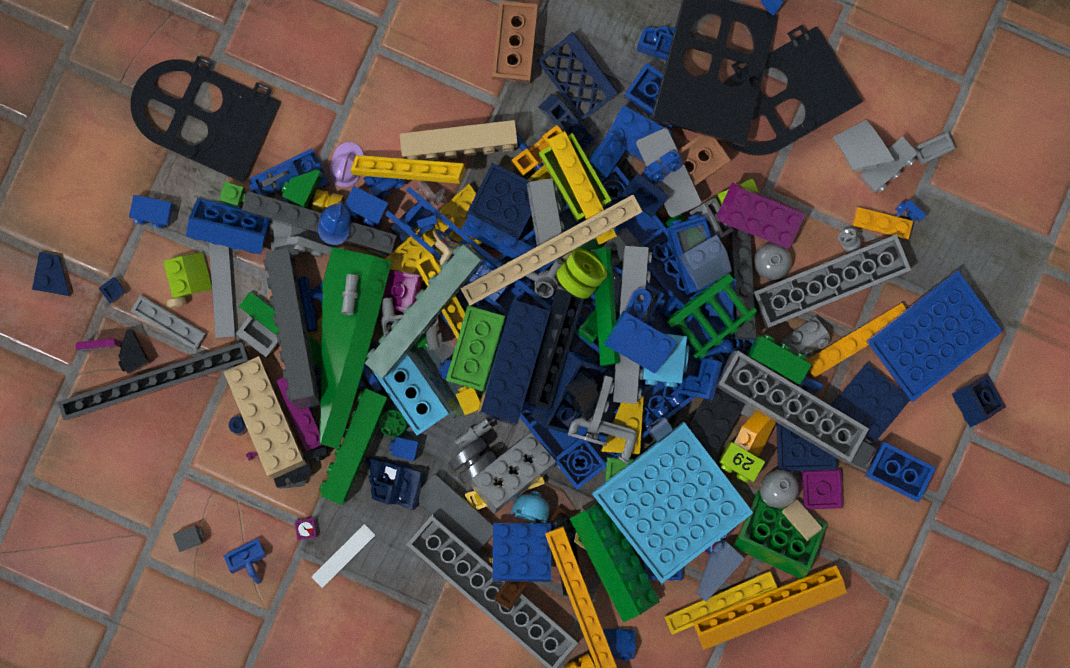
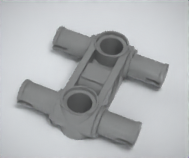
M385 298L381 301L383 312L381 323L384 335L390 333L386 330L387 324L394 323L397 319L401 320L404 316L395 315L392 298ZM438 316L434 320L435 323L424 332L427 338L428 351L440 349L437 334L439 331Z

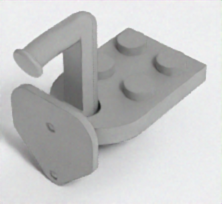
M602 376L597 387L600 396L590 420L585 421L582 417L572 421L567 435L607 446V443L597 440L599 432L626 439L623 453L618 458L628 464L636 440V433L632 429L601 421L602 414L607 412L609 401H606L608 394H612L615 384L612 382V377ZM579 426L586 428V432H588L586 437L577 435Z

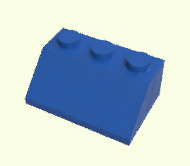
M623 310L604 345L655 374L668 358L677 341Z

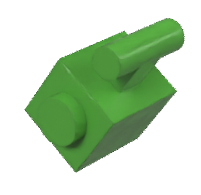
M224 182L219 200L226 204L241 207V203L245 200L246 189Z

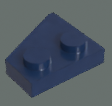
M39 252L32 290L70 297L60 256Z

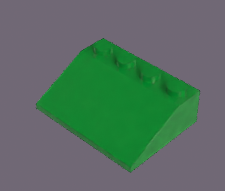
M757 491L750 506L753 514L744 520L733 548L799 579L805 578L810 571L827 523L814 518L823 529L807 541L782 513L785 508L778 509L768 506L762 500L760 492Z

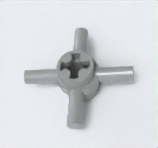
M556 259L550 270H543L539 274L532 272L526 275V277L535 281V293L540 298L551 297L553 292H556V289L567 291L558 285L556 275L557 269L563 263L561 260ZM534 299L531 300V305L534 306L536 304Z

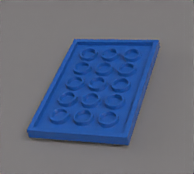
M955 271L866 340V342L906 396L913 402L1003 331L960 272Z

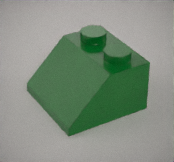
M314 170L291 178L289 182H285L281 190L283 192L282 196L286 200L307 209L323 174L319 170Z

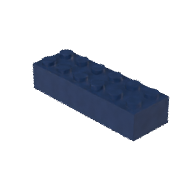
M516 300L510 302L478 409V415L511 425L518 424L550 311Z

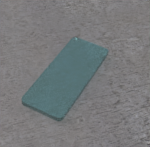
M413 345L407 352V355L452 417L455 419L464 413L462 408L417 346Z

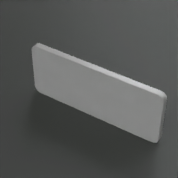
M666 128L641 138L636 142L646 167L654 161H657L659 165L663 164L659 158L670 150H675L678 153L672 137ZM684 163L679 170L671 172L661 182L655 183L656 187L662 188L669 195L663 204L670 217H675L701 204V200Z

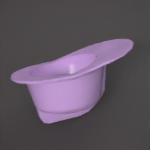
M353 142L339 145L333 154L329 175L335 185L340 187L352 186L359 178V175H352L350 169L355 156L364 155L362 149Z

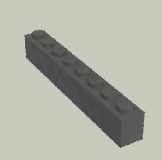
M249 191L246 193L241 212L318 234L320 212ZM351 222L348 237L344 242L390 255L396 235Z

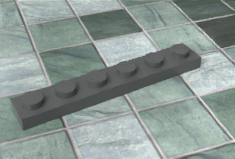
M732 227L734 231L729 235L732 278L736 279L735 293L749 309L752 306L754 307L750 233ZM734 304L733 309H734V320H735V319L738 318L742 313L739 311V309H738V308L735 306V304ZM755 317L747 323L745 321L741 323L739 330L735 332V339L754 340L756 338Z

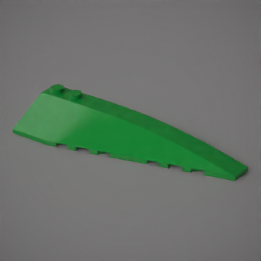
M334 247L331 249L322 283L321 418L319 444L339 449L365 364L392 261ZM348 274L359 277L356 290L358 297L355 299L353 315L341 313L344 299L342 292L345 291L346 275Z

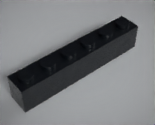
M556 289L524 402L551 409L584 298L574 296L565 290Z

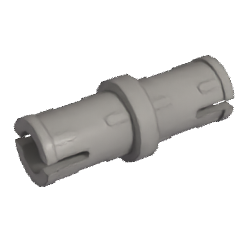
M346 275L345 291L342 292L344 299L341 311L344 315L354 314L355 299L358 297L356 290L359 277L357 275Z
M485 418L473 428L469 427L466 433L455 439V442L462 450L474 440H478L481 435L493 427Z

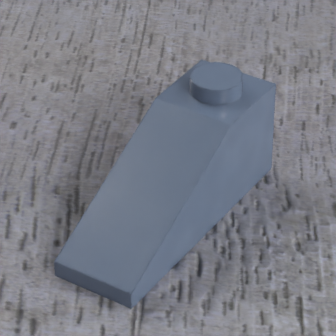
M725 540L717 543L709 555L697 594L704 601H707L745 560Z

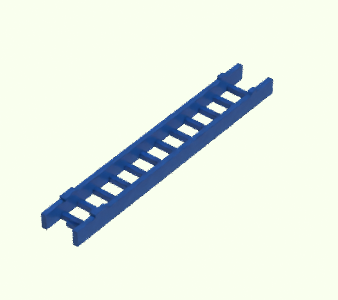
M408 187L406 191L419 203L410 209L405 215L406 218L401 222L391 212L387 211L385 214L429 253L440 260L442 256L435 251L437 249L435 243L431 247L421 239L425 233L424 229H421L416 234L407 225L423 206L448 226L444 233L449 235L453 230L463 239L461 241L462 245L468 243L481 256L493 261L495 268L503 266L470 237L461 232L457 226L411 187ZM520 280L514 282L522 289L514 300L519 301L527 293L536 301L535 307L539 308L541 305L550 311L551 306ZM489 297L484 298L506 317L508 307L504 309ZM575 328L574 334L581 340L572 351L577 352L586 343L595 352L599 353V347L595 343L590 344L576 332L578 329Z

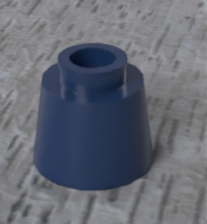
M237 414L231 417L228 425L229 430L238 436L247 433L248 429L242 415Z

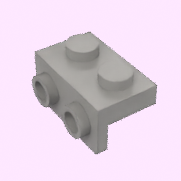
M295 226L290 227L287 245L293 246L297 251L311 252V255L322 258V255H330L332 247L324 245V241L320 238L319 234Z
M816 317L784 337L807 358H810L813 353L825 348L831 342L829 333Z

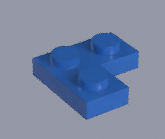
M703 358L698 377L683 374L678 393L713 400L722 362Z

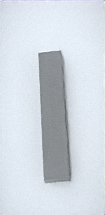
M209 242L216 338L236 337L230 249L227 246L215 245Z

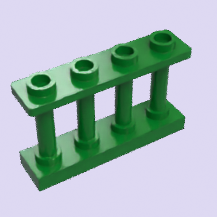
M725 273L665 320L670 327H679L683 334L687 336L689 342L696 349L691 353L694 358H702L707 355L710 347L713 345L715 347L725 340L723 337L728 333H735L739 330L741 323L744 321L747 323L755 317L754 313L757 312V309L753 306L748 309L731 287V282L734 279L729 273ZM721 290L726 292L742 313L734 321L731 320L715 299V294ZM705 302L713 307L726 325L718 333L700 311V306ZM690 314L696 317L711 337L703 345L685 324V318Z

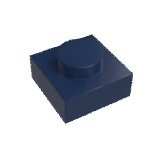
M115 277L99 287V290L110 304L126 293Z

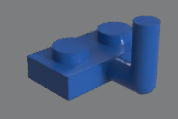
M258 538L223 555L232 574L246 567L252 580L256 584L261 583L262 578L255 571L253 563L267 556Z

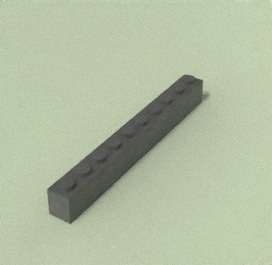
M241 342L59 401L58 405L63 420L68 421L238 366L249 361L250 358L245 343Z

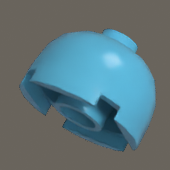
M530 491V494H522L515 499L510 514L516 513L515 517L525 521L536 523V520H541V524H547L550 509L547 501L541 498L542 494Z

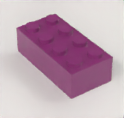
M732 182L716 217L724 224L790 249L806 214L798 208Z

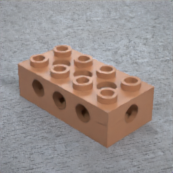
M499 1L492 80L530 84L538 4ZM514 20H520L522 25L514 27L511 23ZM512 39H518L520 41V44L517 46H512L510 44V41ZM514 57L518 59V63L510 65L508 60Z
M702 134L678 150L683 163L692 166L693 170L688 172L694 187L731 161L715 138ZM698 154H707L708 160L701 161Z

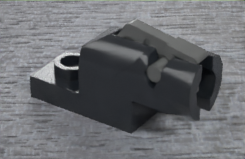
M327 447L302 453L307 464L275 478L276 487L281 489L304 486L306 480L314 475L310 459H313L314 462L324 460V455L329 454Z

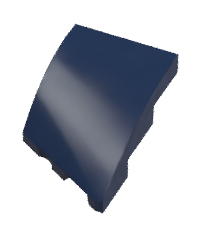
M367 457L366 462L369 463L371 474L369 475V482L371 484L372 499L387 505L397 504L411 510H416L425 473L389 461Z

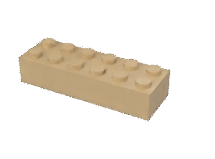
M515 120L399 134L403 159L437 161L438 157L444 156L446 159H455L457 155L464 154L465 157L476 156L478 152H484V155L495 154V150L513 152L514 148H518Z
M258 356L225 371V377L266 475L272 480L306 465L307 463L263 360Z

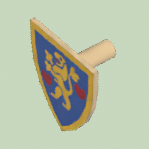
M435 228L433 231L434 237L437 240L435 246L443 252L439 260V264L442 265L446 260L450 259L456 247L462 246V244Z

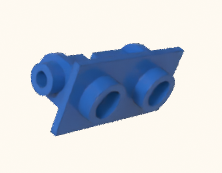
M670 150L659 158L663 164L659 165L657 161H654L645 167L643 173L653 185L661 182L665 176L671 172H676L683 165L681 156L675 150Z

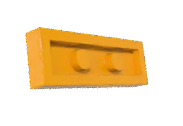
M857 207L852 226L889 236L897 234L898 238L909 240L913 221Z

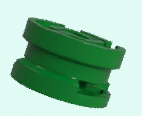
M396 410L385 412L379 420L380 430L389 437L400 436L407 426V421L402 413Z

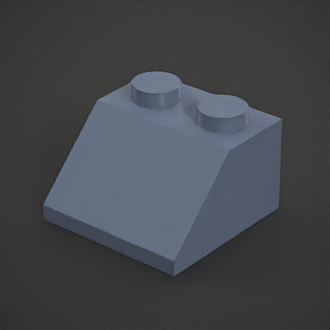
M717 235L679 256L698 290L719 279L725 273L732 271L727 252Z

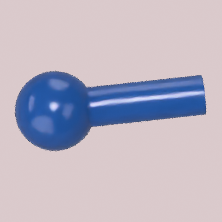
M725 339L718 346L709 349V353L700 358V360L702 361L703 358L708 359L719 353L729 354L733 350V342Z

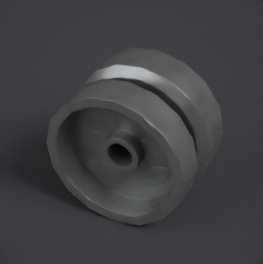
M482 438L476 440L448 462L453 471L465 465L466 469L460 472L458 476L463 484L467 483L497 459L492 451H488L482 456L479 455L487 446Z

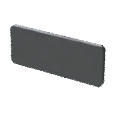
M432 475L421 488L418 502L475 552H478L493 536V523L439 475Z

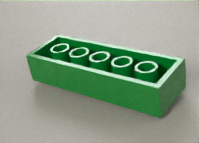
M366 388L364 392L360 391L357 398L359 405L357 409H353L349 419L352 421L349 427H345L342 437L344 438L342 445L340 444L339 449L335 450L334 455L337 456L335 462L330 463L326 472L329 476L327 480L322 481L319 491L322 492L321 497L340 505L345 504L379 424V420L387 405L388 397Z
M599 503L570 518L623 622L641 615L660 602L630 542Z

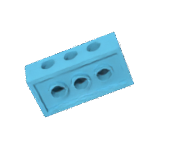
M406 353L387 377L381 378L373 372L416 435H419L449 414L408 353ZM398 371L405 373L406 379L404 382L396 381L395 374ZM407 388H415L417 391L416 397H407ZM424 403L427 405L428 410L425 414L417 412L418 404Z

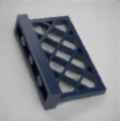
M573 32L537 59L540 66L581 121H584L611 99L619 95L610 80ZM566 43L571 48L570 57L559 55L560 47ZM549 56L556 57L555 68H548L543 60ZM559 58L569 59L568 70L557 69ZM572 60H579L582 63L581 72L571 71ZM557 71L567 72L566 84L558 83L556 80ZM570 73L581 74L579 86L569 84ZM583 75H589L593 78L592 87L582 86ZM568 86L579 88L577 99L569 98L567 95ZM581 88L592 90L590 101L580 99ZM594 91H602L607 98L601 102L593 101ZM579 102L590 103L589 111L584 115L578 110Z

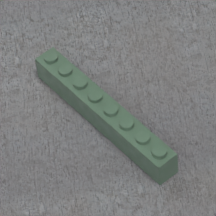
M468 244L456 247L452 253L454 256L451 260H446L441 265L440 269L442 271L438 275L432 276L428 281L429 286L427 289H422L415 297L417 301L413 305L410 304L403 311L405 315L402 319H397L392 324L391 328L393 330L389 334L386 333L379 340L380 345L378 348H373L366 356L368 360L365 364L381 378H385L391 373L485 260Z

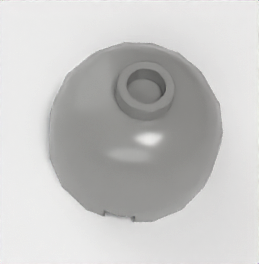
M775 243L764 244L754 255L755 271L765 280H779L787 275L791 269L792 258L787 248Z
M786 470L769 472L761 481L760 495L762 500L770 507L773 506L778 509L788 507L796 500L799 493L797 479Z

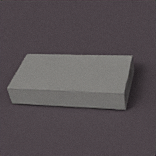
M948 132L913 147L918 153L916 157L920 165L956 149Z

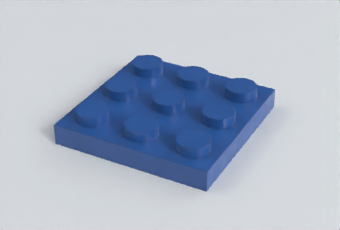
M493 523V581L551 582V549L545 535L546 532L551 531V524Z

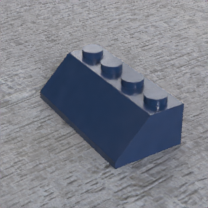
M569 350L551 409L536 406L531 417L543 428L568 433L572 421L580 418V415L576 413L565 387L581 374L588 378L592 377L598 385L607 368L600 366V363L581 353Z

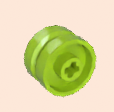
M577 248L570 253L567 260L560 265L556 273L561 285L568 292L579 298H589L607 278V271L603 263L591 252Z

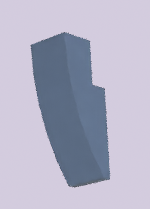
M662 416L646 428L655 442L661 441L673 431L666 418Z

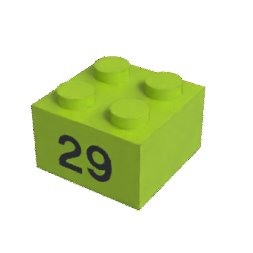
M728 442L717 461L721 464L719 468L728 473L732 471L737 473L736 478L745 483H748V481L754 482L765 461L732 442Z

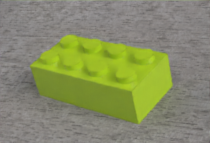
M573 133L568 135L602 207L611 203L608 193ZM549 146L539 152V157L578 222L585 218Z

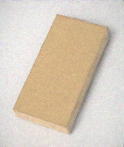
M798 500L782 511L807 541L823 529Z

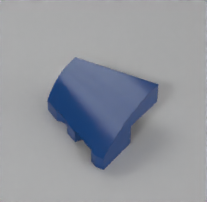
M675 27L644 28L638 42L637 51L667 61Z

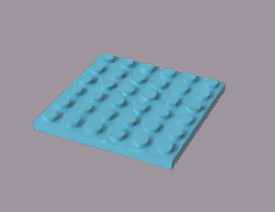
M684 422L592 492V495L661 584L753 514L752 510Z

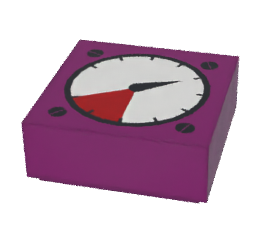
M314 518L295 521L297 540L317 537Z

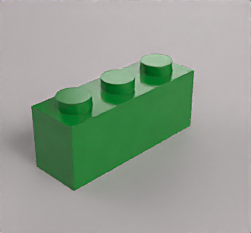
M766 334L764 337L757 335L747 355L800 385L812 365L806 362L808 358L800 353H797V355L790 352L791 348L782 343L778 346L774 343L775 339Z

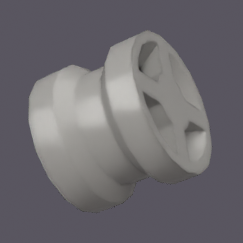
M852 228L843 230L838 236L843 249L848 253L857 251L861 246V240Z

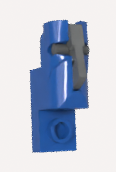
M310 154L295 162L292 161L258 177V180L264 187L262 188L264 193L268 195L282 189L285 182H289L291 178L318 170Z

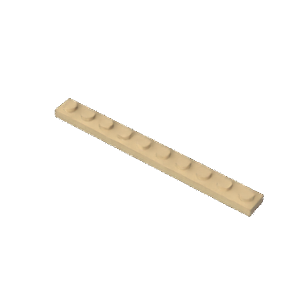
M631 195L462 287L461 290L471 306L643 211L634 195Z

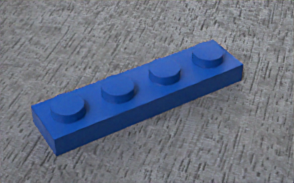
M470 214L461 229V232L513 259L534 249V247Z

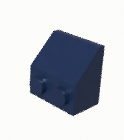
M988 374L952 393L954 401L969 427L988 420L1006 407Z

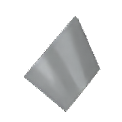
M867 120L833 136L835 144L842 151L847 165L853 172L877 168V164L888 162L889 165L895 163L889 150Z

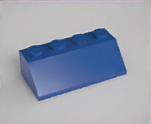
M197 198L188 219L186 237L261 255L266 243L271 220L241 212L242 208Z

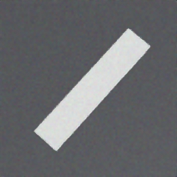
M364 524L312 578L323 588L375 534Z

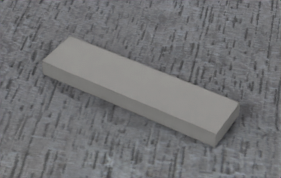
M142 295L138 297L131 309L132 313L195 350L198 349L206 336V333Z

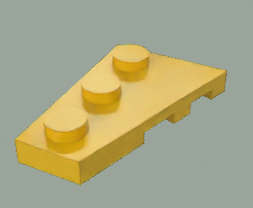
M641 396V400H637V404L620 403L612 423L635 431L636 440L632 454H640L644 396ZM608 434L605 440L607 446H603L601 452L623 453L626 439Z

